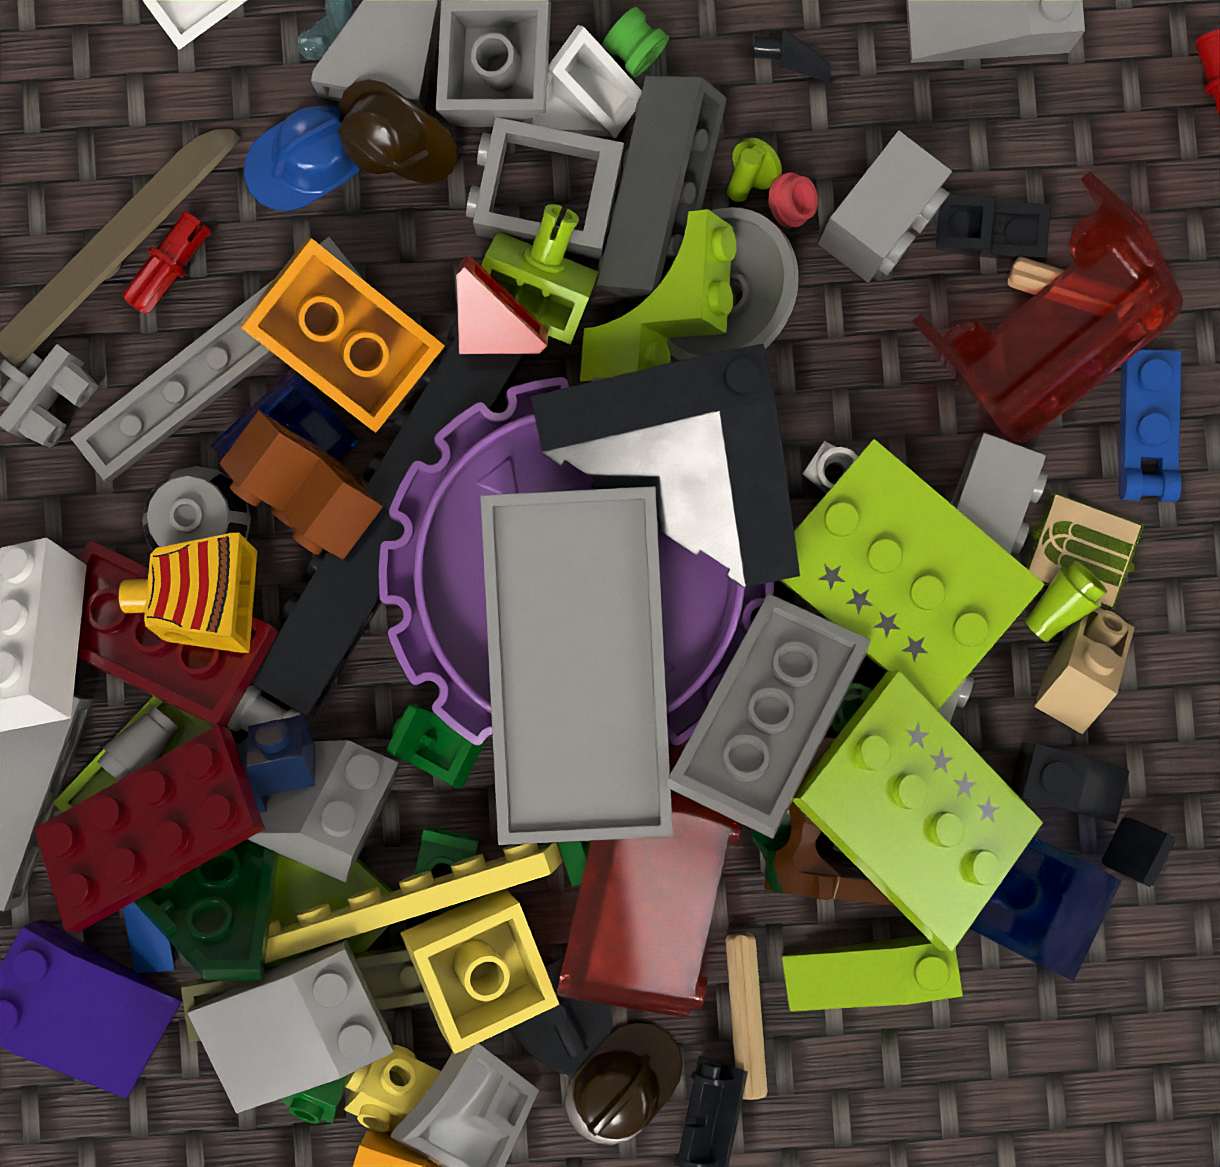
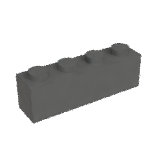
M680 76L645 77L642 94L636 104V120L629 149L624 155V171L618 197L611 211V227L605 252L600 258L597 282L598 287L624 302L642 303L658 287L672 267L679 252L687 226L688 212L702 209L727 98L704 78Z

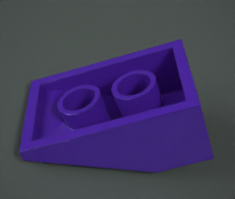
M40 919L21 928L0 965V1047L42 1066L121 1097L128 1098L182 1004L183 999L45 920Z

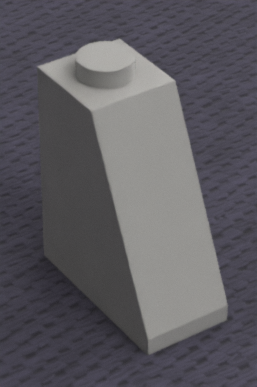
M363 0L313 70L311 82L318 97L341 101L344 91L355 81L372 79L386 83L402 94L407 100L425 111L440 33L441 0Z

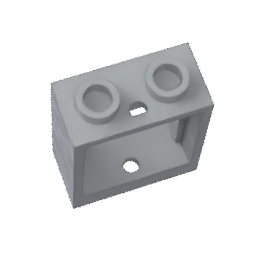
M495 117L492 134L483 132L480 140L477 165L485 166L481 186H471L467 201L466 217L474 218L473 225L476 236L494 239L499 231L533 245L540 222L493 213L507 143L533 147L598 161L583 231H573L565 254L600 261L605 249L611 211L622 168L624 143Z

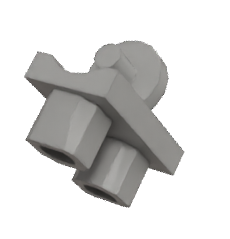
M58 344L54 346L44 360L32 353L18 368L4 359L0 364V370L10 379L0 391V397L10 403V405L0 417V426L7 432L24 440L29 438L51 448L65 432L67 425L48 411L60 394L74 405L82 407L98 389V385L81 368L84 362Z

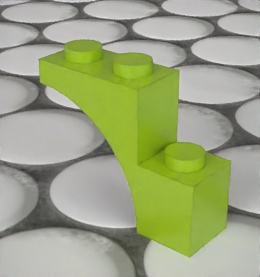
M709 209L688 212L687 226L681 247L672 267L658 287L641 304L622 317L603 325L584 328L580 373L581 383L585 384L592 382L595 378L605 379L670 363V351L667 345L668 338L726 334L727 315L733 307V293L730 287L731 261L735 258L737 250L736 237L730 224Z

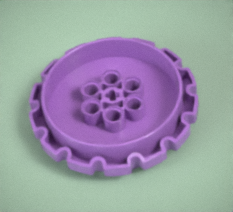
M563 377L537 380L511 387L507 390V409L504 412L493 413L484 403L480 402L458 415L440 430L434 438L435 446L442 455L440 461L434 465H427L421 461L413 462L399 485L390 506L389 515L393 520L402 524L404 527L403 536L396 541H384L380 547V600L384 604L397 605L403 610L402 621L388 630V636L396 657L413 685H418L424 681H433L439 686V696L432 704L434 713L454 731L475 745L482 744L489 735L493 734L480 495L595 490L591 487L595 481L593 478L566 460L559 466L541 452L530 398L534 395L568 388V382ZM595 378L592 380V382L601 380L603 378ZM657 522V528L659 530L662 524ZM658 532L668 743L676 746L691 737L714 694L716 686L722 680L752 624V611L755 608L761 607L768 593L773 595L774 582L743 588L725 576L729 570L701 550L694 556Z

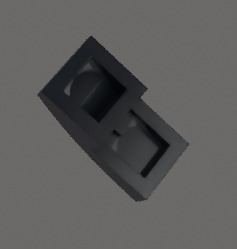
M949 194L939 209L936 250L995 259L1016 260L1018 257H1025L1037 262H1047L1051 204L996 202L995 196Z

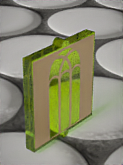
M1053 493L1040 529L1032 533V537L1036 541L1026 568L1046 586H1049L1061 567L1068 569L1077 561L1089 569L1105 586L1107 593L1100 599L1101 606L1111 610L1115 609L1126 575L1135 569L1131 561L1144 525Z

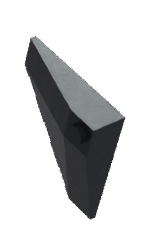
M764 343L697 356L531 396L539 443L544 456L559 466L566 460L595 480L591 485L595 490L655 487L657 522L662 524L658 532L694 556L701 550L729 570L725 576L743 588L800 576L776 399Z

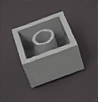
M898 130L830 217L818 245L868 283L878 270L887 276L916 238L909 230L913 228L920 234L950 193L942 188V186L952 173V170Z

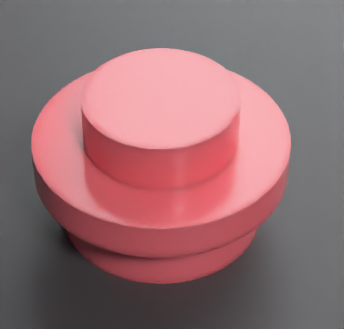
M785 173L773 180L769 190L768 202L775 220L783 227L794 228L803 225L808 219L813 217L818 206V195L814 184L809 178L796 173Z

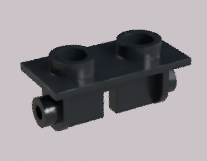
M699 1056L696 1071H692L691 1079L694 1082L679 1154L674 1156V1162L678 1167H729L748 1071Z

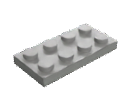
M768 593L668 778L667 788L770 838H774L869 649L871 640Z

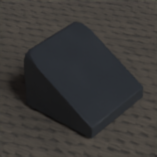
M1124 817L1102 858V864L1134 882L1151 887V885H1154L1175 843V837L1135 819Z

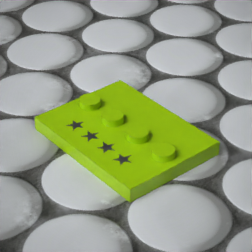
M875 439L870 442L796 528L794 535L800 576L780 580L824 619L870 639L871 642L866 655L886 672L900 670L937 711L1045 585Z
M900 670L886 672L800 784L792 800L938 950L952 952L1043 824L1036 814Z

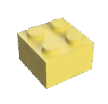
M506 888L475 898L401 932L439 1029L454 1054L559 1005L520 903Z

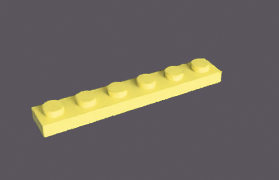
M549 842L539 846L537 843L512 844L503 849L504 857L485 862L483 854L475 855L452 864L451 869L453 873L435 879L431 871L421 872L399 881L400 890L382 895L380 887L367 889L347 898L349 906L331 911L329 903L320 904L298 913V922L281 927L279 919L270 920L265 963L550 875L563 862L557 843Z

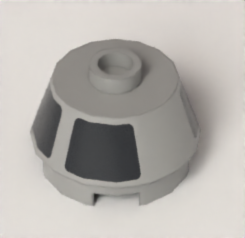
M200 466L175 470L160 480L146 499L142 518L146 542L152 551L158 547L228 533H240L247 540L251 523L249 506L246 501L230 489L233 480L219 470Z

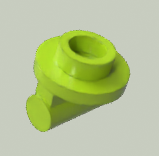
M746 138L735 147L732 156L735 170L727 189V195L733 201L742 202L747 199L752 188L766 190L771 187L773 180L781 175L782 167L777 153L770 145L757 138Z

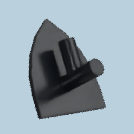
M588 944L544 966L559 1005L509 1028L518 1043L539 1062L572 1078L602 1041L611 1034L613 1025L610 994L601 968Z

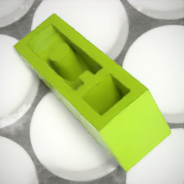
M925 935L781 955L789 1011L908 1005L963 997L956 947L952 952L940 951Z

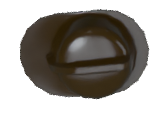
M372 79L355 81L344 91L340 101L342 123L337 128V132L341 138V144L346 155L354 165L365 172L373 174L394 172L405 179L427 184L441 181L453 172L458 160L457 145L449 130L436 118L407 100L397 90L384 82Z
M635 1022L617 1028L602 1041L577 1070L567 1086L565 1099L569 1121L580 1135L594 1143L615 1145L628 1142L650 1123L671 1098L680 1082L682 1061L678 1046L670 1035L653 1024Z

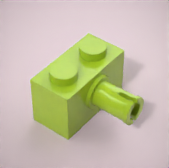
M549 204L544 208L543 218L533 245L498 231L485 254L481 266L549 330L548 336L571 344L599 272L563 258L574 228L579 222V217L567 208L560 227L556 228L555 225L562 206Z

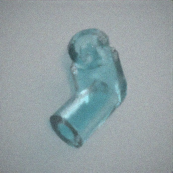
M325 0L326 16L308 30L301 32L298 36L297 48L305 59L321 60L352 17V0Z

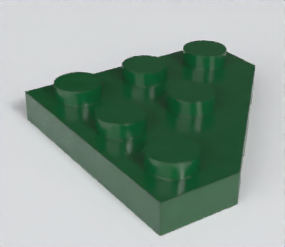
M246 839L134 901V904L205 980L263 981L279 853Z

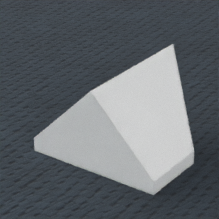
M577 25L548 65L546 113L523 122L588 136H610L616 138L635 112L642 90L585 27Z

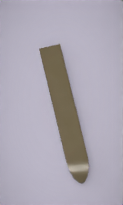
M232 129L212 130L197 136L180 149L0 332V352L18 368L104 280L111 278L118 272L122 261L160 225L169 213L231 151L241 139L238 134Z

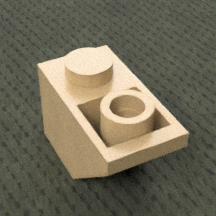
M1100 607L1073 623L1044 673L1034 707L1083 734L1118 694L1135 627L1126 623L1116 613Z

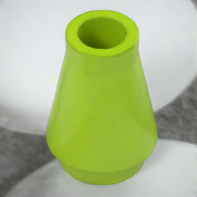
M1075 561L1068 569L1064 567L1059 569L1033 611L1024 619L1025 623L1039 638L1049 642L1057 633L1101 606L1100 599L1107 593V590L1089 569Z

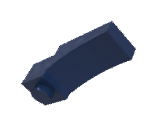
M303 715L248 726V737L236 745L259 813L267 811V795L315 786V743Z

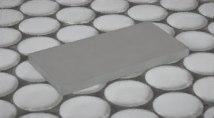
M636 487L480 495L498 845L673 836L671 789L667 788L670 767L656 488Z

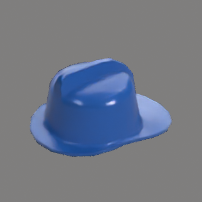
M317 105L296 110L284 121L263 133L252 143L245 158L244 178L249 192L260 204L275 211H294L313 203L335 188L345 184L359 172L360 168L354 165L346 155L341 144V138L337 132V128L342 123L340 109L334 106Z

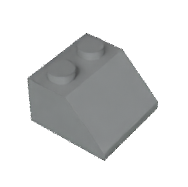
M441 0L436 111L453 127H493L495 117L521 122L546 113L551 1Z
M348 740L314 741L315 786L267 795V811L260 813L265 830L248 838V840L346 883L392 790L399 762Z

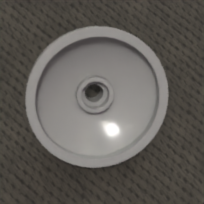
M735 207L711 210L733 227L737 250L735 258L731 261L730 287L733 293V300L738 294H743L739 303L732 307L731 312L727 315L726 334L668 338L667 345L670 355L681 361L763 343L766 349L784 328L791 315L797 296L799 282L798 265L794 250L786 235L778 226L763 215L752 210Z

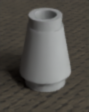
M153 706L147 714H144L102 747L106 752L99 758L97 763L119 781L160 758L173 738L172 735L179 727Z

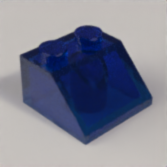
M1033 837L969 929L1046 969L1074 981L1122 880L1089 862Z

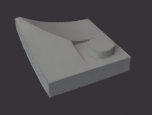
M477 1043L456 1054L452 1052L427 1093L401 1123L394 1128L390 1137L441 1167H505L539 1090Z

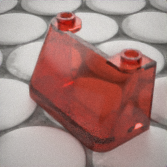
M671 790L673 836L591 840L556 995L681 1018H688L691 1008L701 1010L708 977L699 975L722 867L727 845L737 846L742 824Z

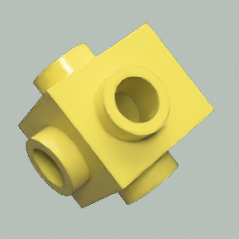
M393 1045V1053L349 1074L344 1084V1087L351 1090L344 1110L358 1116L357 1119L363 1126L374 1131H389L392 1133L394 1128L401 1123L423 1098L441 1072L417 1060L412 1051L399 1045Z

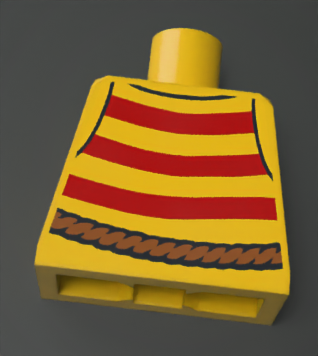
M228 533L158 547L150 554L148 579H127L121 582L119 588L120 607L124 613H145V626L162 640L212 649L249 653L257 550L240 533Z

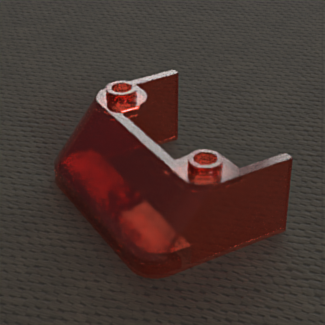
M1090 171L1081 180L1097 210L1081 219L1072 231L1068 245L1069 253L1074 260L1071 266L992 332H989L980 322L971 321L956 325L943 338L922 314L912 321L940 361L998 430L1012 443H1022L1036 436L1165 330L1176 319L1182 308L1183 297L1146 221Z

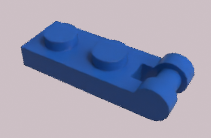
M1126 349L1122 352L1118 492L1121 500L1139 501L1141 496H1157L1159 502H1177L1179 500L1182 485L1179 472L1182 351ZM1141 460H1156V475L1143 474Z

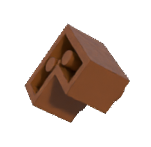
M260 410L257 411L219 463L233 479L230 489L236 495L255 507L261 501L272 506V514L295 530L292 537L316 555H319L325 549L344 560L383 508L382 504L338 459Z

